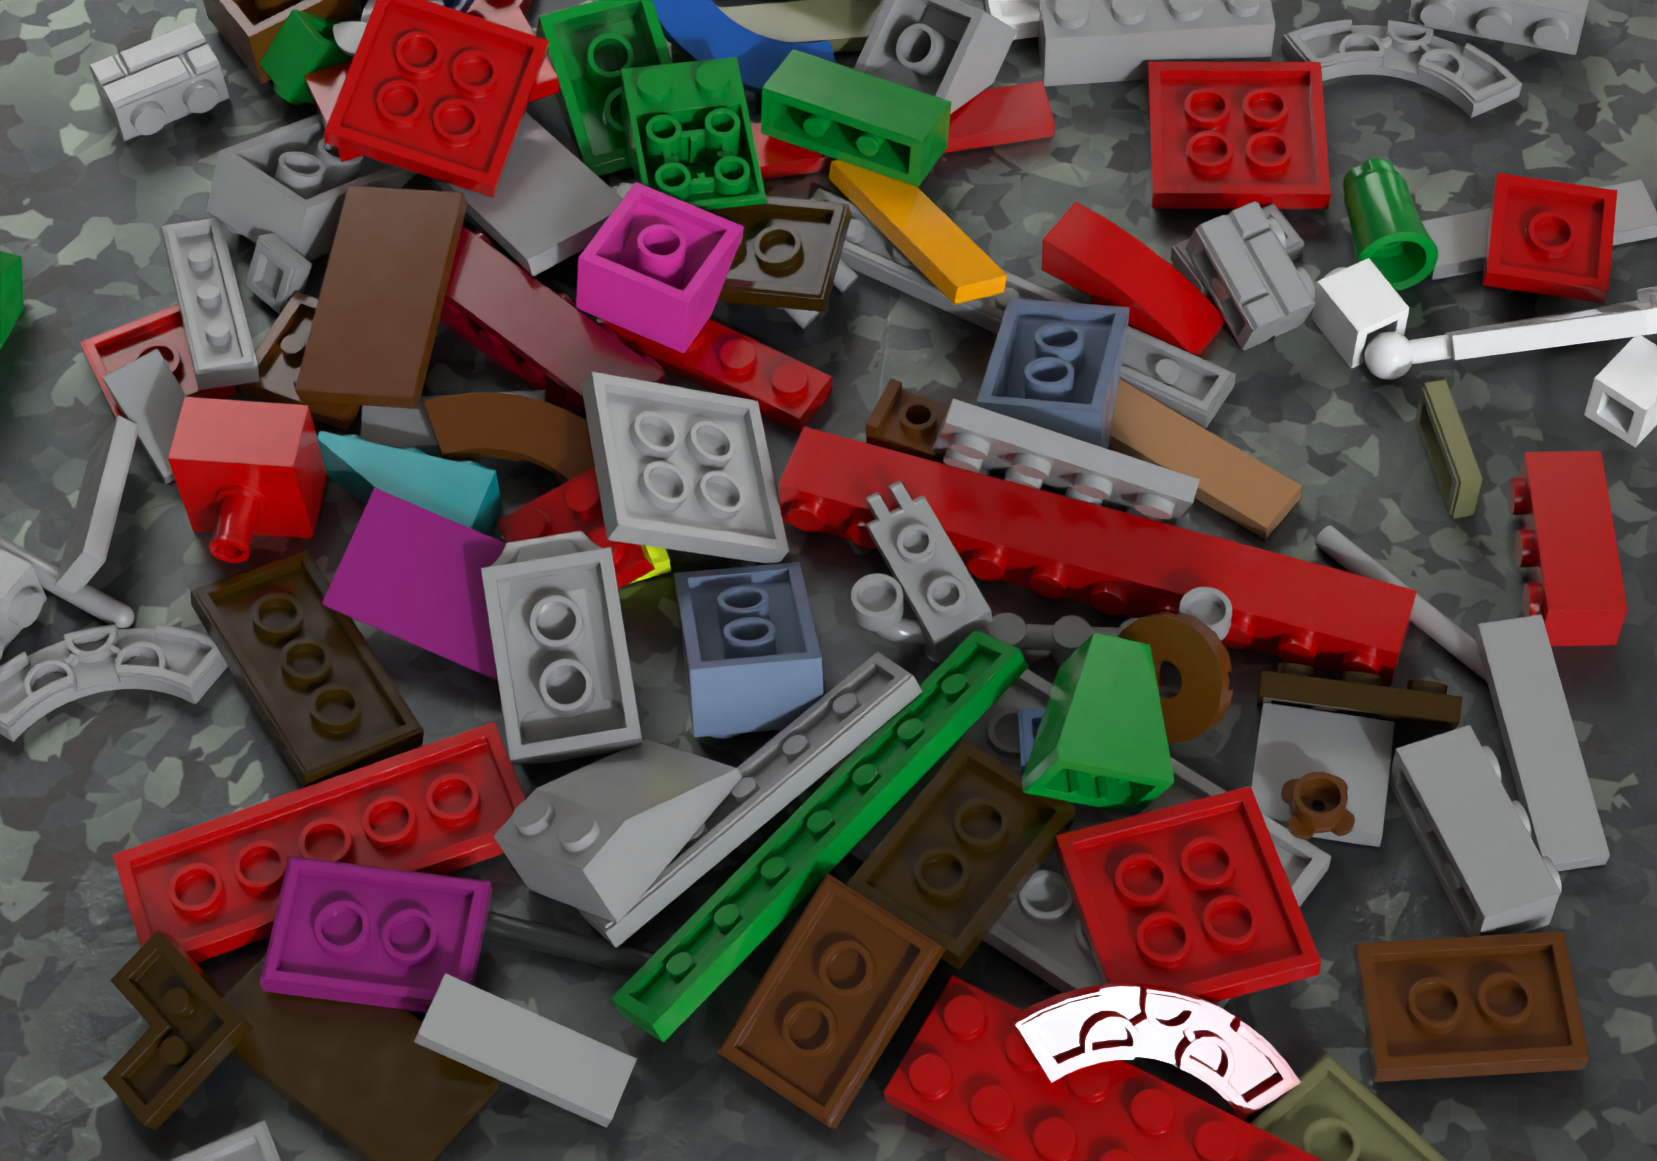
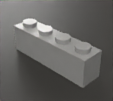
M1040 0L1038 48L1044 87L1147 80L1148 62H1271L1275 31V19L1271 0Z

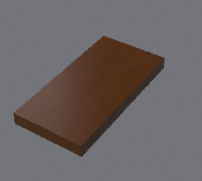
M348 186L295 387V392L300 401L418 409L467 208L463 192Z

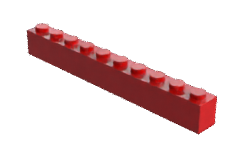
M808 427L803 428L778 484L780 510L784 522L792 523L795 527L806 532L821 531L850 539L864 548L875 549L877 547L866 527V524L875 520L865 498L878 492L887 509L891 512L898 507L889 492L888 486L901 481L912 500L922 495L926 498L968 572L979 579L989 582L1003 581L1032 589L1038 595L1046 598L1061 597L1093 606L1098 611L1108 615L1123 614L1134 618H1141L1151 613L1164 611L1178 614L1181 599L1187 592L1198 587L1215 588L1223 592L1232 604L1230 630L1226 637L1221 640L1224 646L1232 649L1247 648L1279 657L1286 663L1312 666L1338 674L1345 671L1375 674L1381 677L1380 685L1385 687H1391L1417 593V590Z

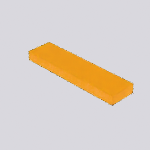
M841 160L831 161L829 179L954 305L1004 292L1007 274L917 186Z

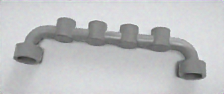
M869 574L859 579L852 588L851 611L858 625L896 643L923 645L925 655L934 662L943 663L973 632L971 631L935 650L918 619L902 618L903 590L897 580L885 574ZM1198 587L1190 590L1183 596L1180 602L1179 613L1197 617L1215 631L1220 641L1223 640L1228 634L1231 625L1232 604L1229 598L1220 590L1211 587ZM1001 613L994 616L992 621L975 630L1019 648L1023 657L1026 650L1051 651L1053 660L1058 665H1061L1094 632L1119 636L1123 629L1139 618L1128 619L1119 628L1090 627L1085 619L1074 615L1064 616L1054 625L1025 624L1024 620L1016 614Z

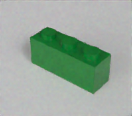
M793 49L762 87L761 133L919 187L947 149L951 101Z

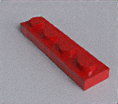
M598 318L596 324L605 323L617 333L622 343L638 355L646 354L657 361L661 367L717 394L758 401L761 415L799 433L802 432L803 428L806 427L832 392V376L711 319H708L685 353H681L601 318Z

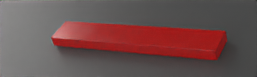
M1043 81L985 89L950 114L948 145L944 153L1054 137L1055 122ZM761 123L751 124L762 180L830 170L831 161L838 160L762 134Z

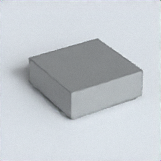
M275 232L259 235L245 285L280 315L295 291L304 294L312 264Z

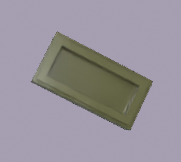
M1446 379L1424 383L1415 418L1416 426L1448 514L1452 516V519L1472 516L1475 512L1483 480Z

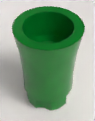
M1383 158L1368 159L1362 165L1350 168L1344 176L1343 189L1345 193L1344 205L1350 222L1354 244V263L1357 264L1369 258L1395 290H1404L1418 284L1435 268L1438 261V249L1418 215L1406 181L1399 172L1394 170L1392 162Z

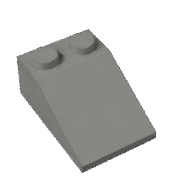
M316 114L220 150L218 152L207 211L229 225L231 230L244 235L254 243L257 242L259 235L275 232L307 261H311L330 253L332 250L348 186L401 189L417 173L366 156L341 162L335 147L324 143V131L326 128L320 115Z
M646 739L643 743L623 749L536 788L525 801L517 806L513 815L493 837L529 890L619 924L741 780L742 776L735 767Z

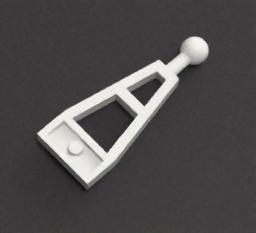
M1657 286L1637 290L1638 300L1457 330L1446 332L1445 335L1408 340L1398 332H1381L1368 342L1364 353L1365 363L1369 371L1376 377L1384 380H1393L1406 374L1412 364L1451 358L1460 360L1656 334Z

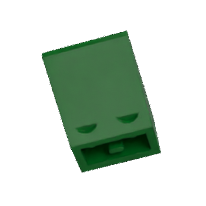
M737 57L621 69V116L629 159L637 183L703 210L766 204V194Z

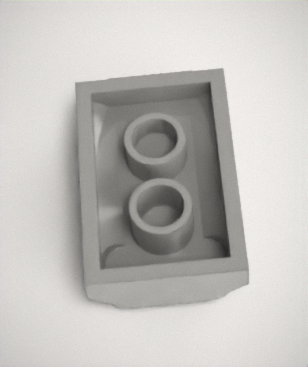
M582 531L506 543L503 552L495 563L490 567L481 568L511 763H552L612 753L643 743L611 547L602 548L596 545Z

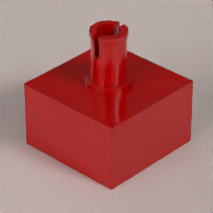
M184 397L168 460L193 531L214 532L213 538L209 543L210 553L217 559L225 562L241 563L250 556V545L253 535L315 539L329 478L309 406Z

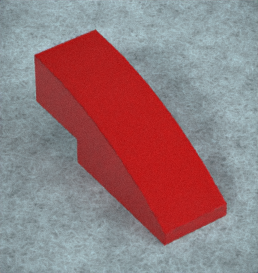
M1076 201L1043 238L1041 270L1092 296L1091 304L1129 307L1128 326L1199 357L1224 326L1225 319L1221 312L1171 264L1110 220Z

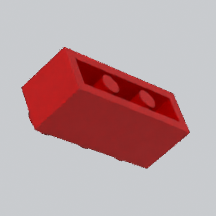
M1601 451L1525 452L1519 476L1510 477L1507 490L1510 515H1519L1521 529L1517 530L1515 536L1516 564L1518 568H1527L1529 581L1523 587L1522 605L1524 617L1542 615L1551 646L1616 645L1627 613V604Z

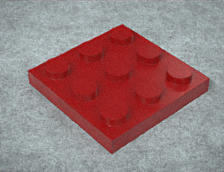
M376 0L324 131V143L494 198L545 61L549 40L427 0Z
M1148 62L1147 93L1152 208L1238 209L1256 201L1261 208L1274 203L1278 209H1329L1331 189L1321 62Z
M1251 786L1056 835L1055 851L1103 985L1142 983L1163 986L1191 993L1214 1003L1319 975L1321 960Z

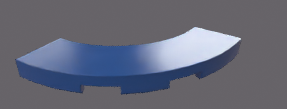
M653 0L664 37L669 43H673L692 61L737 57L743 89L762 94L764 84L793 49L836 63L830 41L795 43L759 35L733 21L712 0Z

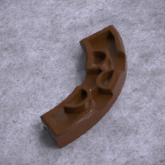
M463 393L424 401L425 410L443 459L455 461L468 458H500L517 462L524 459L557 475V480L563 484L595 467L587 420L564 408L545 401L505 393Z

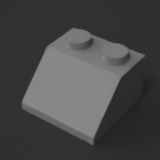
M885 0L854 69L951 101L950 114H952L994 83L1017 30L986 11L959 0Z

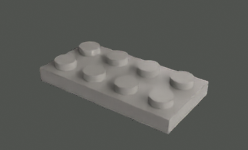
M952 399L932 452L944 455L943 462L953 467L979 473L980 469L983 468L1005 475L1004 480L1039 490L1041 488L1063 494L1065 497L1174 525L1193 504L1200 481L1198 478L956 399Z

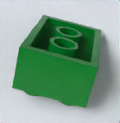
M596 0L539 15L536 36L549 40L546 56L558 76L560 92L556 93L555 96L580 161L599 178L632 170L621 116V69L673 64L653 0Z

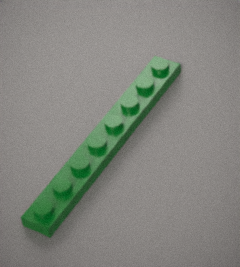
M974 630L920 685L922 693L870 735L610 999L620 1015L664 1043L815 886L825 878L826 874L850 852L1026 671L1028 665L1020 649Z

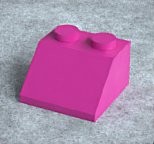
M635 182L578 257L576 308L681 353H685L712 315L743 236L744 226Z

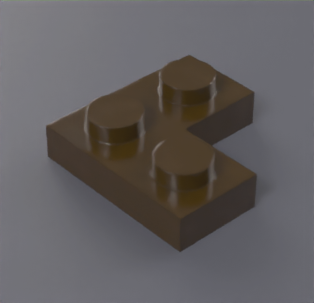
M158 930L110 980L151 1027L103 1077L144 1126L155 1130L170 1117L254 1028L171 935L161 930Z

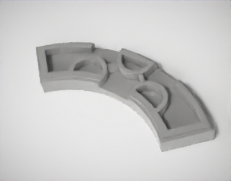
M1340 20L1304 27L1284 34L1282 38L1281 49L1292 62H1321L1322 81L1343 76L1367 74L1397 77L1413 81L1439 92L1463 109L1470 118L1518 98L1522 85L1507 68L1469 43L1465 47L1459 46L1434 36V29L1411 23L1388 20L1387 26L1352 25V20Z
M116 624L67 633L64 634V641L45 647L29 656L24 651L0 666V734L14 742L27 728L52 710L81 697L111 690H153L168 693L196 704L228 665L210 636L179 627L157 624L155 629H118Z

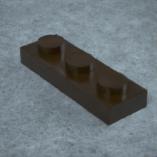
M1276 663L1275 672L1262 671L1257 698V705L1263 706L1264 702L1448 731L1454 730L1460 723L1463 697L1447 695L1448 686L1438 682L1409 680L1407 689L1380 686L1381 677L1378 675L1354 671L1342 672L1341 681L1316 678L1314 677L1315 668L1295 663Z

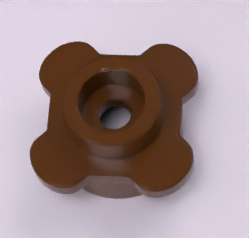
M1312 772L1300 779L1287 781L1282 787L1281 798L1290 807L1291 818L1288 822L1290 833L1302 840L1310 839L1314 833L1332 832L1337 836H1344L1350 833L1355 824V817L1346 808L1348 800V786L1346 782L1338 776L1325 772ZM1312 805H1322L1324 807V810L1315 811L1312 808Z

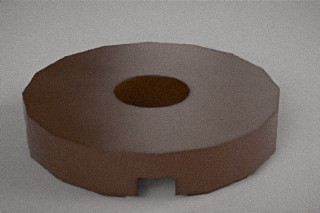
M1170 612L1151 613L1137 619L1121 631L1120 638L1149 644L1151 647L1168 744L1193 740L1220 723L1231 704L1233 688L1229 689L1228 672L1232 671L1229 654L1215 631L1197 617L1181 612L1178 614ZM1164 660L1174 664L1181 674L1182 684L1178 693L1169 690L1161 679L1160 668Z

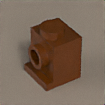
M891 378L866 423V443L945 464L943 462L945 456L932 452L949 405L902 390V382Z

